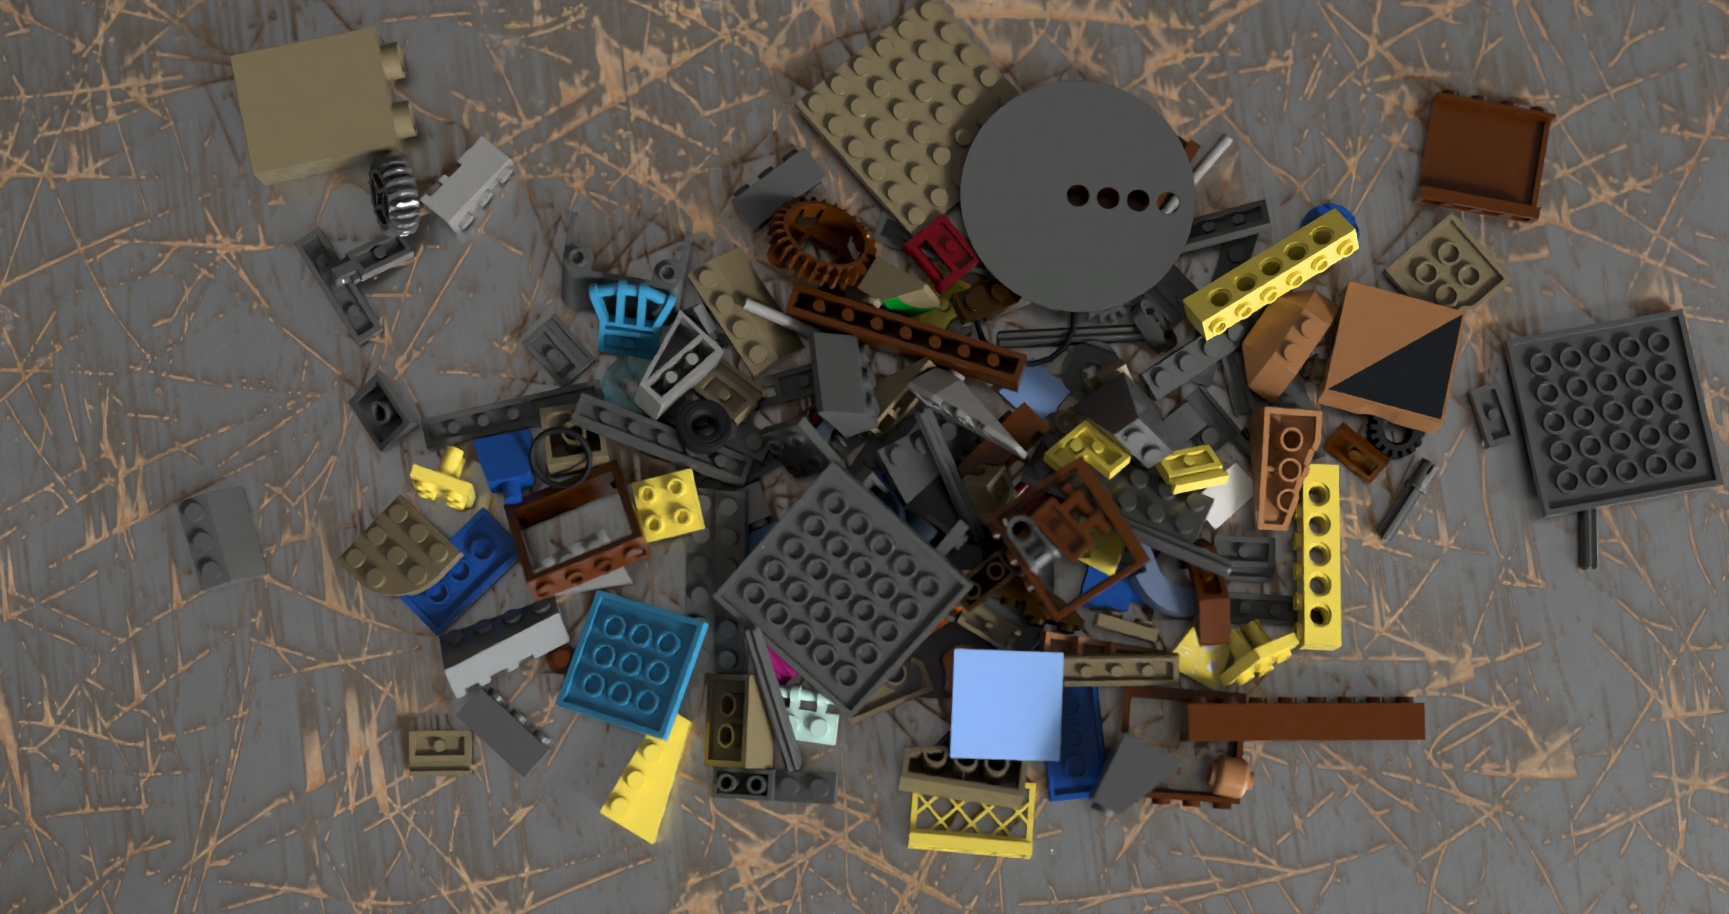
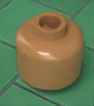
M1220 755L1215 761H1210L1206 772V784L1210 785L1214 794L1240 798L1246 789L1251 790L1254 782V772L1250 771L1249 764L1245 759Z

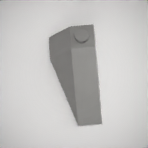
M936 367L910 381L907 385V388L925 406L932 407L934 412L1023 459L1026 458L1027 453L963 382L965 377L957 371L949 369L946 372Z

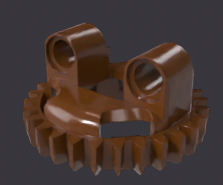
M802 196L800 200L792 198L790 202H784L781 207H778L768 225L767 235L770 236L768 243L771 244L767 251L769 262L774 267L780 269H791L796 273L797 277L801 276L809 283H818L819 290L840 297L849 286L853 287L856 282L861 283L876 259L877 249L874 247L875 240L870 238L871 231L864 230V222L856 221L857 215H849L847 208L842 210L837 207V203L833 205L828 204L826 199L819 202L816 197H812L810 201L805 196ZM798 215H801L802 218H815L819 216L814 225L794 223ZM808 238L836 254L830 263L821 261L803 250ZM851 240L855 245L856 251H861L857 260L853 259L847 247Z

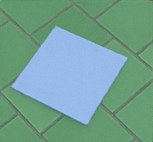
M954 649L950 758L1060 761L1064 653Z

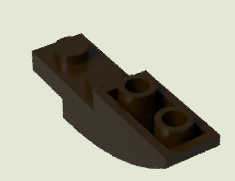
M998 280L954 293L949 299L962 325L982 318L985 322L1033 303L1015 294Z
M1030 526L1026 527L1015 537L1018 539L1026 538L1030 534ZM1037 526L1040 532L1044 534V532ZM1006 544L966 575L974 583V586L959 602L968 613L1023 571L1019 564L1013 567L1005 555L1004 551L1009 549ZM1045 549V550L1042 551L1040 554H1038V555L1034 558V560H1037V559H1038L1041 555H1043L1047 550Z
M1020 576L1013 578L989 597L990 599L1000 601L999 605L1003 607L1017 609L1018 605L1022 606L1020 618L1027 619V624L1032 626L1045 627V624L1057 626L1056 630L1059 632L1074 634L1075 631L1081 630L1085 624L1083 618L1076 611L1071 612L1058 622H1056L1054 617L1047 619L1038 605L1043 600L1037 591L1029 592ZM1048 590L1059 608L1067 604L1063 599Z

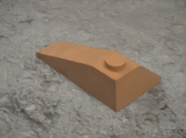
M1277 407L1252 408L1250 445L1256 529L1287 531L1300 498L1298 494L1304 478H1307L1311 469L1309 465L1314 452L1318 450L1321 442L1322 411Z

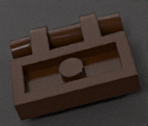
M1068 482L1060 490L1068 500L1061 505L1052 496L1030 519L1074 564L1096 543L1088 534L1094 527L1102 536L1112 527L1104 519L1106 516L1100 509L1096 511L1085 499L1086 495L1081 489L1076 490ZM1074 507L1087 519L1081 526L1069 514Z

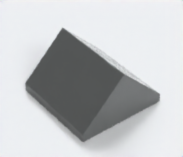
M382 371L376 373L348 401L380 452L420 427V424L389 377Z

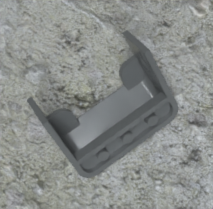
M571 211L562 262L561 298L564 304L572 310L596 314L589 296V284L599 283V285L619 282V279L627 280V283L636 285L644 282L649 283L650 287L667 295L672 293L677 296L676 302L662 326L672 325L682 309L694 243L692 232L685 231L680 261L673 259L660 261L654 268L652 280L592 270L594 263L592 251L588 246L578 243L582 220L577 212ZM617 295L603 297L609 315H616ZM626 295L625 317L637 318L638 297ZM647 299L646 320L654 321L662 305Z

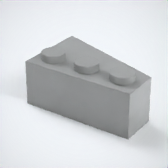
M483 136L457 161V167L449 176L444 174L438 180L441 186L431 197L425 193L420 198L421 203L426 209L455 233L460 228L464 230L474 218L472 213L479 205L482 207L486 205L493 195L491 190L498 182L501 184L505 182L512 173L511 166L513 163L511 159Z
M680 310L641 380L633 401L656 421L695 387L713 368L717 367L724 350Z
M603 528L533 564L535 572L609 543L612 539L608 531ZM626 566L553 596L557 597L597 589L632 585L634 582Z

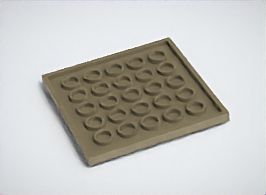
M920 0L795 103V108L912 239L940 215L946 214L960 202L962 170L972 142L987 120L1001 106L1020 95V93L937 0Z

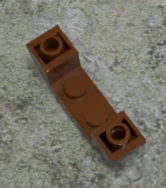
M1204 538L1196 540L1194 545L1218 554L1216 546ZM1177 558L1179 568L1188 569L1197 605L1193 624L1199 647L1230 644V598L1224 577Z

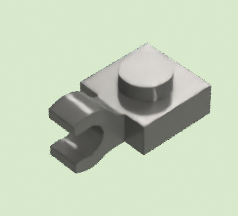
M703 303L688 307L682 311L713 341L716 340L721 348L729 345V340L724 334L715 332L718 328L713 322V315L709 309L704 307Z

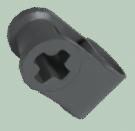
M1016 516L1010 520L1007 526V534L1020 551V555L1036 575L1052 559H1059L1061 557L1046 535L1040 532L1031 519L1026 516ZM1018 521H1025L1030 526V534L1024 539H1018L1012 533L1013 525ZM1045 549L1047 550V552L1044 553L1041 557H1039L1037 560H1034V558L1038 554H1040Z

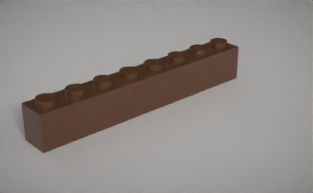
M796 282L785 309L786 315L830 334L855 335L863 344L915 361L927 357L938 368L947 371L953 369L963 376L1017 393L1027 367L1026 354Z
M1189 697V703H1179L1180 741L1425 740V703H1414V697H1395V703H1385V697H1366V703H1356L1355 697H1337V703H1326V697H1307L1308 703H1297V697H1278V703H1267V697H1249V703H1238V697H1219V703H1208V697Z

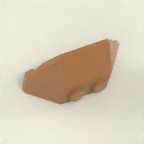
M1317 290L1285 293L1274 302L1268 304L1241 343L1247 388L1273 405L1321 340L1340 306Z

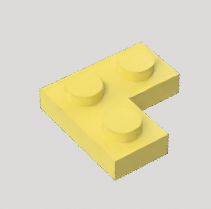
M1085 420L1046 451L1043 461L1058 471L1083 455L1092 467L1107 479H1111L1130 463L1131 455Z

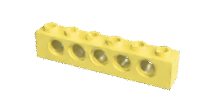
M1336 208L1330 210L1183 299L1187 319L1206 341L1223 333L1235 323L1248 318L1258 309L1274 302L1286 292L1299 287L1306 280L1325 271L1329 266L1342 258L1350 256L1359 249L1356 229Z
M1310 464L1309 468L1311 469L1307 478H1304L1298 494L1300 498L1292 516L1293 520H1297V532H1294L1292 537L1293 550H1297V562L1293 564L1292 574L1293 580H1297V592H1294L1293 609L1298 613V622L1294 623L1293 632L1300 642L1298 649L1334 651L1341 647L1339 465ZM1309 491H1316L1321 497V502L1318 504L1312 502L1309 498ZM1310 520L1317 521L1320 524L1321 533L1318 534L1311 531L1309 527ZM1310 550L1319 552L1322 558L1320 564L1314 563L1310 559ZM1310 580H1316L1321 584V594H1316L1310 589ZM1311 610H1316L1321 614V624H1315L1311 620Z

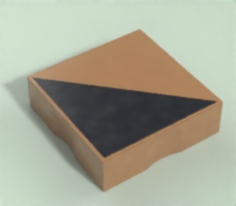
M1348 281L1340 293L1338 302L1340 308L1336 313L1332 329V347L1325 364L1316 403L1356 414L1378 416L1393 424L1434 434L1444 423L1466 312Z

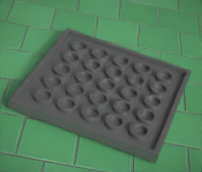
M1683 309L1504 341L1543 518L1724 485Z
M834 459L712 597L747 628L759 626L766 645L846 716L852 719L974 586V583Z

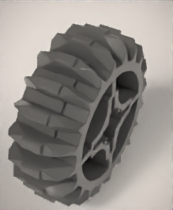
M387 155L374 159L370 166V180L368 183L370 185L371 204H373L377 223L387 237L399 238L415 233L419 226V213L421 210L419 207L418 189L416 188L415 178L412 175V169L402 156Z

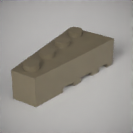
M945 745L905 748L898 790L1020 810L1025 792L1028 760L950 758V747H945Z

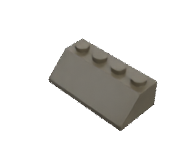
M739 247L712 258L687 275L690 283L707 309L712 313L713 318L754 380L805 348L795 331L742 309V304L747 297L782 312Z

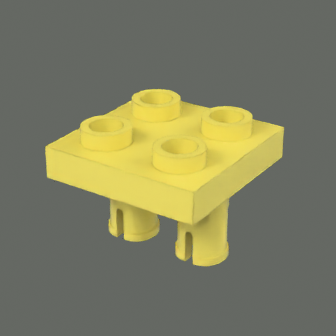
M447 446L438 470L434 471L414 464L410 478L415 490L418 491L417 494L431 501H434L435 498L447 501L446 505L463 511L464 507L472 510L477 499L473 484L459 480L466 459L463 458L464 452L458 448Z
M692 469L631 483L638 515L648 543L705 529Z
M1259 619L1241 629L1253 647L1252 650L1241 633L1240 628L1236 627L1230 630V644H1227L1236 659L1234 661L1235 664L1218 677L1224 687L1235 682L1241 686L1255 677L1254 674L1260 678L1274 669L1272 666L1274 662L1279 664L1291 657L1293 654L1290 650L1300 642L1294 632L1271 641L1261 626Z

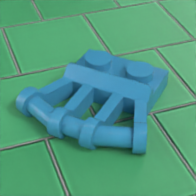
M619 279V282L610 284H589V296L599 319L598 352L653 360L660 348L661 327L672 310L677 296L672 293L668 295L650 287L649 283L644 282L636 285L627 283V280ZM617 295L616 315H609L603 297ZM626 295L638 297L637 318L625 317ZM647 299L662 305L654 321L646 320Z

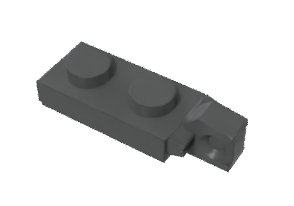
M385 234L347 252L345 258L340 260V265L330 270V280L336 288L350 283L351 280L354 284L360 281L363 282L413 258L414 251L404 237H387Z

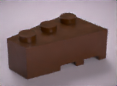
M1025 402L1014 412L1009 409L998 419L1025 452L1050 429ZM980 436L975 441L978 447L972 453H969L967 450L964 451L955 460V463L963 479L966 475L981 476L984 474L978 471V465L988 464L997 467L1004 465L1006 470H1008L1021 457Z

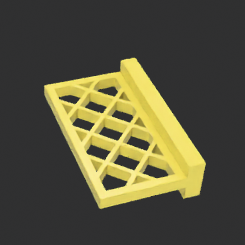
M1025 783V790H1029L1028 803L1020 810L1011 808L1015 814L1003 824L991 811L995 807L994 805L988 807L986 804L979 803L985 811L971 821L960 808L968 801H961L957 804L953 799L947 798L954 808L943 818H940L930 806L939 797L934 796L927 802L921 794L912 793L907 848L1030 859L1033 847L1032 836L1036 783ZM919 798L924 805L917 810ZM926 808L938 821L929 829L916 828L917 815ZM1025 809H1027V819L1022 814ZM956 811L968 823L960 832L951 831L944 822ZM988 813L999 827L991 834H982L975 823ZM1018 816L1026 825V838L1013 837L1005 826ZM941 824V826H942L945 830H935V829ZM971 827L976 833H968L966 831ZM1002 830L1006 836L996 834Z

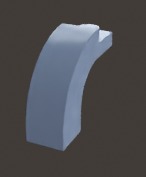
M1140 543L1151 561L1138 569L1139 574L1128 577L1134 591L1147 605L1158 612L1173 617H1194L1197 605L1192 586L1182 587L1168 581L1160 572L1151 547ZM1128 551L1129 561L1132 562L1135 559L1130 551Z

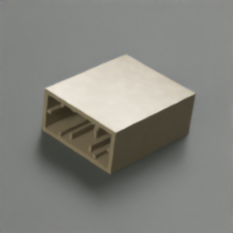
M375 27L230 56L252 173L264 185L373 163L374 159L387 155L407 157L403 138L417 136L415 117L409 100L396 102L392 80L406 77L403 57L398 42L384 44Z

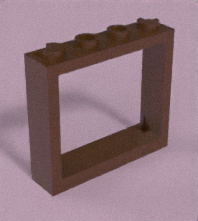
M1083 455L988 516L992 523L987 525L992 535L996 541L1001 538L1004 540L1009 548L1004 551L1005 555L1013 567L1018 564L1026 574L1021 577L1030 593L1037 591L1043 600L1038 603L1040 609L1047 619L1054 617L1056 622L1151 561ZM1078 472L1135 560L1059 608L1039 576L1029 567L1020 555L1018 548L1009 538L1007 527L1003 520Z
M617 459L591 469L587 478L577 486L566 489L549 486L522 497V501L518 504L503 505L526 584L536 602L652 555L626 477ZM578 474L561 482L573 481L576 478H578L581 474ZM618 491L632 532L631 534L535 572L522 529Z
M1121 686L1118 734L1119 732L1129 733L1131 697L1189 702V697H1208V703H1219V697H1238V703H1246L1247 693L1156 686ZM1230 741L1229 756L1243 759L1244 741ZM1153 788L1143 796L1152 798L1151 804L1170 805V799L1182 800V806L1201 807V802H1213V808L1231 810V804H1240V798L1216 795L1213 792Z

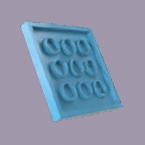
M597 589L555 705L668 741L709 624Z

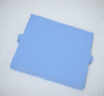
M1032 357L1029 361H1034L1036 359ZM1038 365L1026 367L1018 393L1002 388L999 394L1015 409L1025 402L1045 421L1051 414L1057 413V408L1071 394V391L1045 367Z

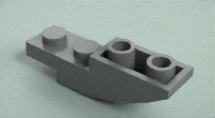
M714 766L712 797L836 805L839 773L789 772L778 769Z

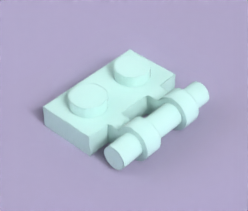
M794 683L792 686L780 685L782 697L790 698V707H785L796 740L835 745L839 714L828 712V705L834 704L818 690L803 688V685ZM802 700L817 702V710L802 709Z

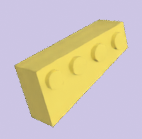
M677 713L668 741L646 735L600 811L601 814L651 844L655 843L692 724L691 720Z

